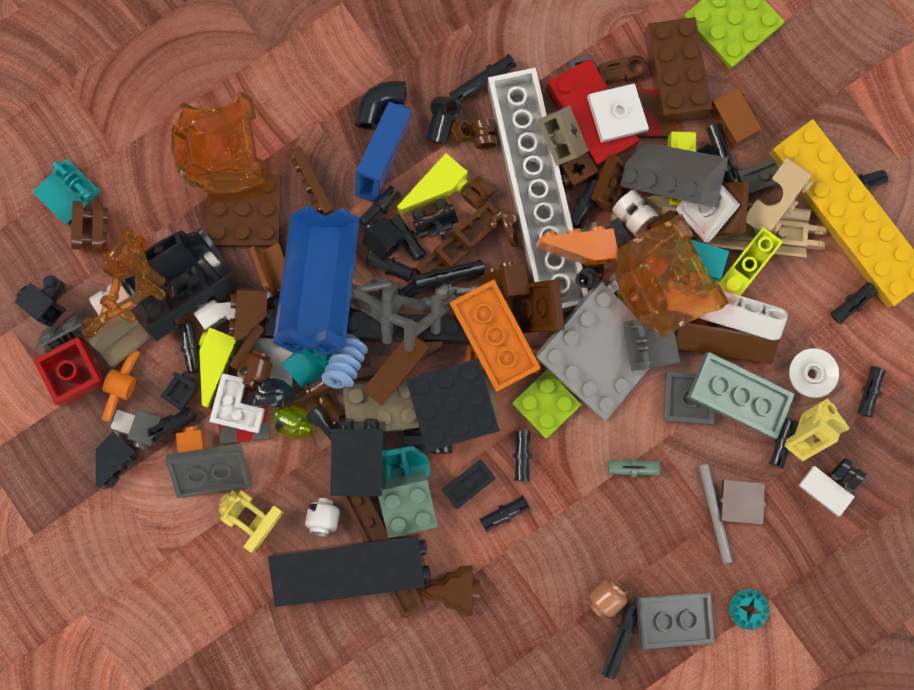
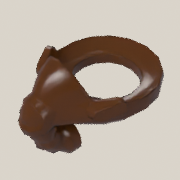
M508 209L498 210L489 219V227H497L499 225L498 220L501 219L510 246H518L514 223L519 217L518 214Z

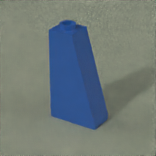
M391 102L388 103L356 170L355 196L370 202L380 197L410 124L411 110L405 106Z

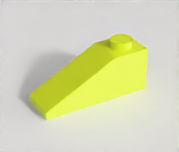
M445 153L397 206L398 212L403 215L442 198L452 196L455 191L460 192L468 183L466 180L468 172Z
M209 328L208 332H204L201 336L199 345L201 346L202 405L211 409L215 402L222 373L227 374L230 367L229 362L235 355L240 341L234 340L232 336Z

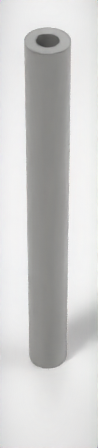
M701 465L699 470L723 564L730 563L733 560L723 521H720V509L709 465Z

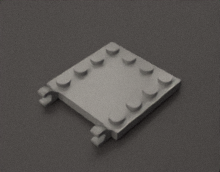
M615 273L608 278L605 284L597 281L564 320L565 330L555 331L535 354V358L604 421L608 419L649 370L631 371L623 322L639 318L614 294L627 281L621 274L616 275Z

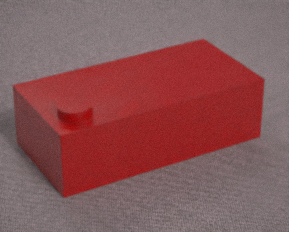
M591 59L548 81L546 90L557 109L559 110L570 105L589 150L587 152L597 169L604 166L609 154L620 157L636 148L639 143L636 134L601 143L587 96L609 89Z

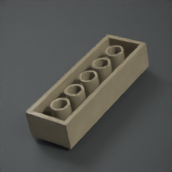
M482 370L497 420L494 388L487 374ZM406 379L383 407L362 391L368 383L343 387L346 418L353 419L354 422H364L365 419L369 418L379 419V422H386V433L420 430Z

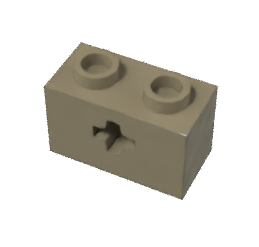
M570 105L538 119L556 166L578 158L589 151Z

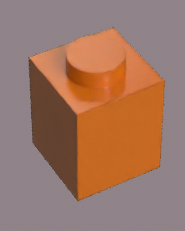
M186 427L182 429L183 433H176L178 453L207 449L205 432L198 430L197 427Z

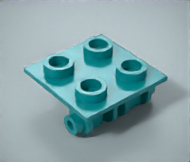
M68 159L62 163L56 161L52 165L54 171L33 191L65 225L72 220V201H83L84 209L101 192Z
M303 349V353H293L281 364L301 388L304 389L305 384H312L322 378V374L325 372L332 354L319 355L318 350Z

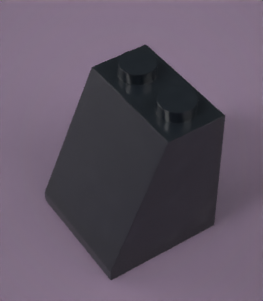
M350 418L338 420L332 428L330 496H382L387 482L386 422H379V419L375 418L365 419L364 422H354Z

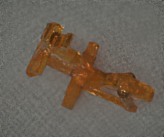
M129 227L122 231L121 238L113 249H108L103 253V272L112 277V284L109 294L100 299V304L102 305L100 315L94 319L87 317L82 321V324L87 327L82 331V334L88 338L94 337L100 326L116 316H120L129 323H133L136 315L128 309L148 296L153 295L159 300L166 297L165 292L158 287L164 284L165 278L148 266L143 246L145 239L140 235L134 239V231ZM125 244L127 245L126 251L122 249ZM135 276V293L120 303L115 302L119 299L122 280Z

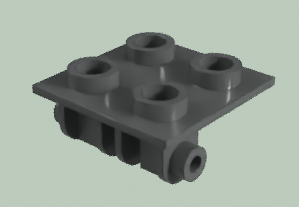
M671 313L623 322L631 371L651 369V367L680 362Z
M76 314L65 318L63 320L64 324L55 328L53 325L41 332L35 348L38 349L43 346L47 353L67 343L65 334L69 340L74 339V337L83 338L87 336L91 328L87 322L82 323L85 315L81 314L77 317Z

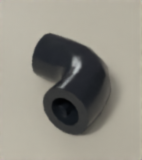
M406 81L380 82L369 88L359 100L355 114V126L360 129L374 130L379 124L380 112L389 102L405 106L407 96Z

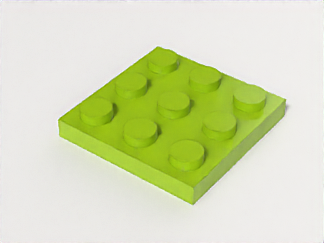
M701 0L682 18L696 17L699 37L730 70L785 22L765 0Z

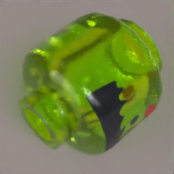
M291 404L290 407L286 405L284 408H279L274 415L276 431L291 440L306 437L312 427L305 418L308 412L294 404Z

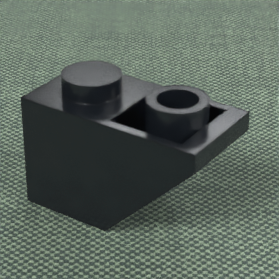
M113 431L96 448V486L100 489L112 488L120 480V473L124 469L129 470L138 460L136 457L140 454L118 432Z

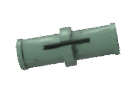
M631 458V460H608V475H630L631 478H636L637 475L659 476V460L648 461L637 460V458ZM623 467H644V469L623 468Z

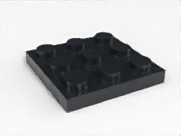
M478 358L406 379L427 453L500 431Z

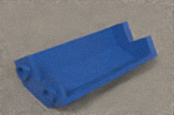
M305 206L291 214L273 344L292 353H303V349L318 350L319 355H330L345 348L360 220L359 217L353 215L348 210L340 208L324 216L314 208Z

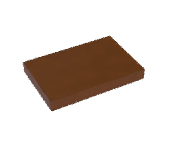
M559 279L528 283L530 294L511 300L513 316L522 333L565 330Z

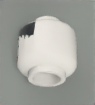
M319 498L318 502L311 503L308 506L305 526L310 529L309 533L322 537H328L329 533H334L337 529L340 510L333 505L332 500L326 498Z

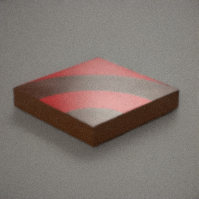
M637 89L649 129L647 132L636 134L638 138L667 139L671 132H678V120L660 122L655 90Z

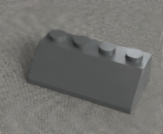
M646 142L625 163L620 186L716 208L728 158Z

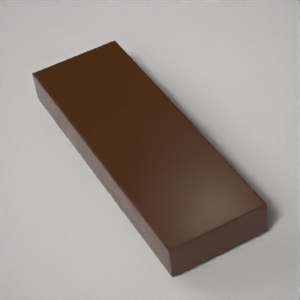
M415 337V349L408 352L404 348L403 340L362 391L383 407L428 352L430 347Z

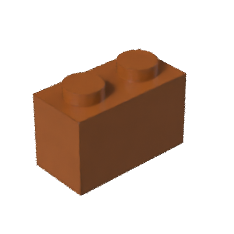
M739 88L715 99L711 103V113L716 122L721 124L723 134L732 149L757 137L761 132V120L757 114H753L749 107L748 97L746 94L741 93Z

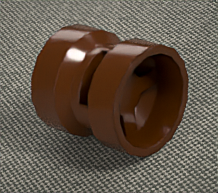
M481 119L472 123V130L476 136L474 148L490 149L498 146L497 136L494 135L496 130L495 120Z
M477 176L473 180V185L470 188H466L461 195L468 204L478 210L483 206V201L486 198H491L495 191L488 182Z

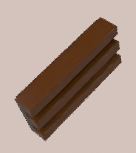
M257 324L249 332L229 362L231 367L236 370L238 369L243 355L250 353L264 332V327Z

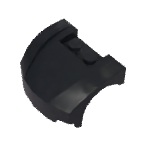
M202 228L188 234L184 231H179L155 243L133 261L134 268L126 277L120 278V283L133 298L145 318V329L156 341L177 329L174 321L179 317L185 316L190 310L205 303L212 296H215L220 302L231 295V293H234L236 287L239 288L230 268Z

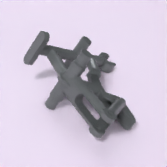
M375 277L371 280V284L361 286L352 284L351 294L358 298L350 299V308H358L381 323L382 342L385 344L392 343L394 324L404 328V348L406 351L411 352L415 349V337L429 326H431L430 332L432 334L440 333L441 317L452 309L449 303L461 296H457V289H452L449 291V299L446 301H441V296L434 295L431 298L424 297L421 300L398 295V284ZM375 290L381 292L379 294L369 295L368 293H366ZM402 305L417 308L418 310H424L426 307L431 308V313L418 323L412 319L397 315Z

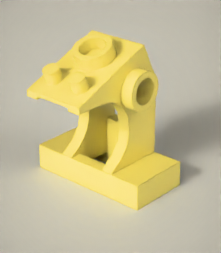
M827 398L801 415L795 435L788 438L784 446L800 460L804 461L838 442L840 434L849 430V426L838 413L836 406ZM814 434L820 441L814 443L812 435Z
M232 490L230 494L226 493L218 504L220 506L218 511L222 515L220 519L230 527L236 524L247 532L251 537L243 547L249 552L255 553L285 512L279 507L273 506L269 513L266 514L251 503L253 498L244 491L240 490L237 493ZM245 507L257 514L250 526L238 518Z

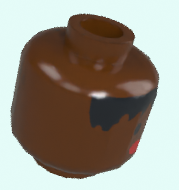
M252 350L251 353L243 355L237 375L243 380V385L256 389L257 385L261 384L262 381L270 378L274 365L270 361L269 355Z

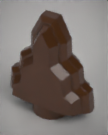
M472 565L459 566L457 571L446 573L443 579L428 581L425 588H420V595L430 601L442 602L446 608L457 610L459 615L472 616L473 601H480V580H474Z

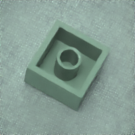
M426 471L387 480L379 500L388 538L438 527Z

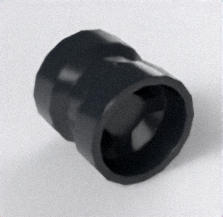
M846 457L833 469L830 476L836 481L842 480L844 488L848 492H852L864 480L866 473L861 469L853 468V462Z

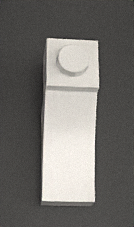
M267 291V304L274 300V297ZM207 300L205 303L200 304L197 307L198 311L194 313L203 328L208 332L209 328L215 329L225 321L230 320V318H234L235 309L230 308V302L217 303L215 300L211 302Z

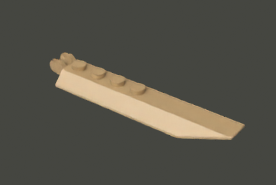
M660 195L643 197L645 199L644 205H650L659 214V217L669 210L676 211L678 205H669V197ZM747 203V213L753 206V203ZM794 208L790 214L785 212L780 219L784 223L776 234H773L783 241L774 254L807 258L806 248L822 250L825 249L826 245L823 241L807 240L808 234L825 235L827 229L822 226L809 225L811 210ZM613 212L611 221L618 218ZM681 218L679 225L670 231H682V228L687 225L689 226L684 218ZM746 223L745 233L738 238L714 236L710 242H704L699 236L696 241L718 248L744 251L759 231ZM647 231L640 235L653 239ZM661 238L654 239L657 241L677 243V241H668Z

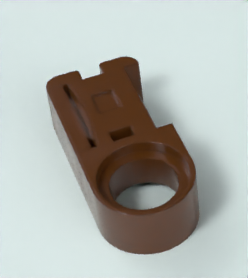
M632 55L601 63L597 70L605 84L622 79L629 82L640 79L645 74L647 62L642 56ZM631 62L640 63L642 71L633 73L629 69V64Z

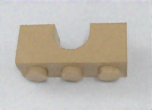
M787 157L772 178L783 189L782 200L776 204H768L758 198L747 213L746 223L758 231L764 227L769 232L776 234L784 223L780 220L785 212L790 214L798 204L795 198L801 191L805 194L814 182L810 179L813 174Z

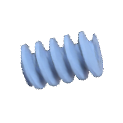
M346 333L345 348L332 353L329 364L322 374L323 382L327 386L336 389L353 386L354 381L352 379L357 377L356 371L361 368L360 363L364 361V355L368 352L367 346L356 336Z

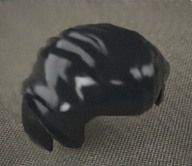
M269 378L262 381L253 392L252 404L255 407L283 408L285 404H287V407H290L296 397L293 388L284 380Z

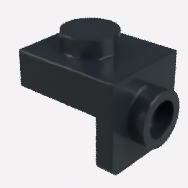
M174 371L172 374L174 378L160 397L180 411H183L199 386L193 383L196 378L183 371L179 374Z

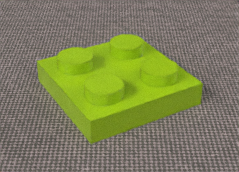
M548 369L512 402V405L545 439L581 406L580 402Z

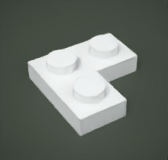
M222 373L209 422L259 434L265 409L242 404L246 388L242 384L243 380L239 377Z

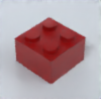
M79 337L33 360L54 404L62 407L102 387L105 381L86 341Z

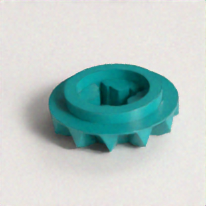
M744 589L732 597L729 604V614L733 622L740 628L756 630L765 625L767 618L770 616V604L760 592L753 589ZM750 602H752L753 608L759 611V613H751L750 617H748L747 612L740 608V606H749Z

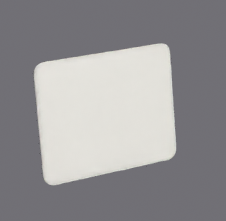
M117 410L111 428L129 434L135 415Z

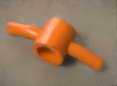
M135 350L127 356L120 371L111 369L107 374L103 384V392L110 394L107 400L102 420L111 422L119 398L127 401L131 397L137 379L130 376V372L140 355L139 351Z

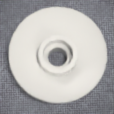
M812 348L804 350L794 357L789 368V378L793 387L800 394L806 397L819 398L829 394L835 388L839 379V368L835 359L829 353L821 349ZM809 370L815 372L816 376L814 379L808 376Z

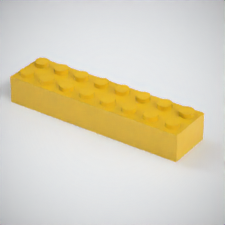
M813 119L768 153L777 162L776 164L779 168L786 158L789 157L813 174L810 179L814 182L805 194L801 191L799 194L865 280L875 286L878 291V297L887 308L895 306L914 292V249Z

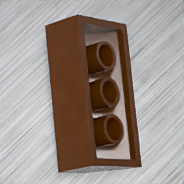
M677 311L675 322L677 349L701 353L710 352L714 355L732 359L772 364L779 339H766Z

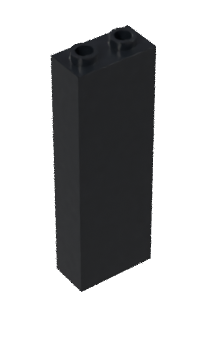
M421 534L274 553L268 556L274 606L280 607L425 588L428 584L427 580H431L430 567L425 565L424 555H427L426 540L421 539Z

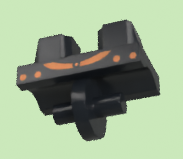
M442 198L433 204L435 212L427 215L425 210L421 208L413 211L414 221L412 223L418 238L421 239L428 235L432 238L439 235L441 240L447 239L445 231L452 229L451 225L459 222L453 204L449 205Z

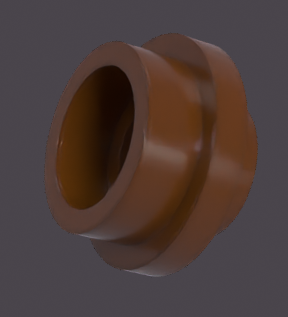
M466 119L454 120L451 124L453 138L459 143L467 142L473 134L471 123Z

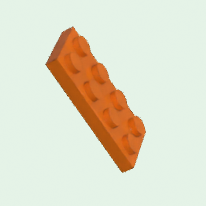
M494 279L449 303L495 392L541 369Z

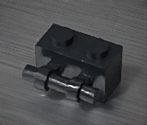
M53 275L44 277L43 289L38 288L32 283L20 289L17 294L18 298L14 301L36 321L48 327L53 326L67 310L57 302L66 293V284Z

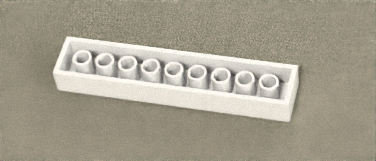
M536 68L488 77L487 87L516 214L519 216L518 223L532 282L559 279L563 312L574 310L588 293L587 288H581L575 282L576 275L582 270L581 263L536 248V242L542 237V234L556 231L560 235L566 234L568 230L573 229L559 166H556L538 123V119L546 116V110Z

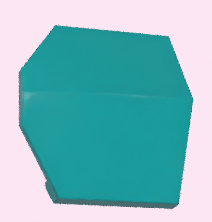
M408 445L386 450L387 480L426 471L428 478L430 473L428 457L417 447Z

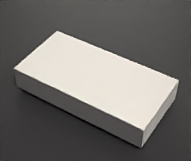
M812 466L798 485L837 517L841 516L854 498L852 494L815 466Z

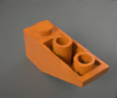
M605 226L593 227L590 231L581 232V229L568 230L566 234L560 235L556 231L542 234V237L536 242V248L587 266L609 264L619 258L614 228L605 229Z

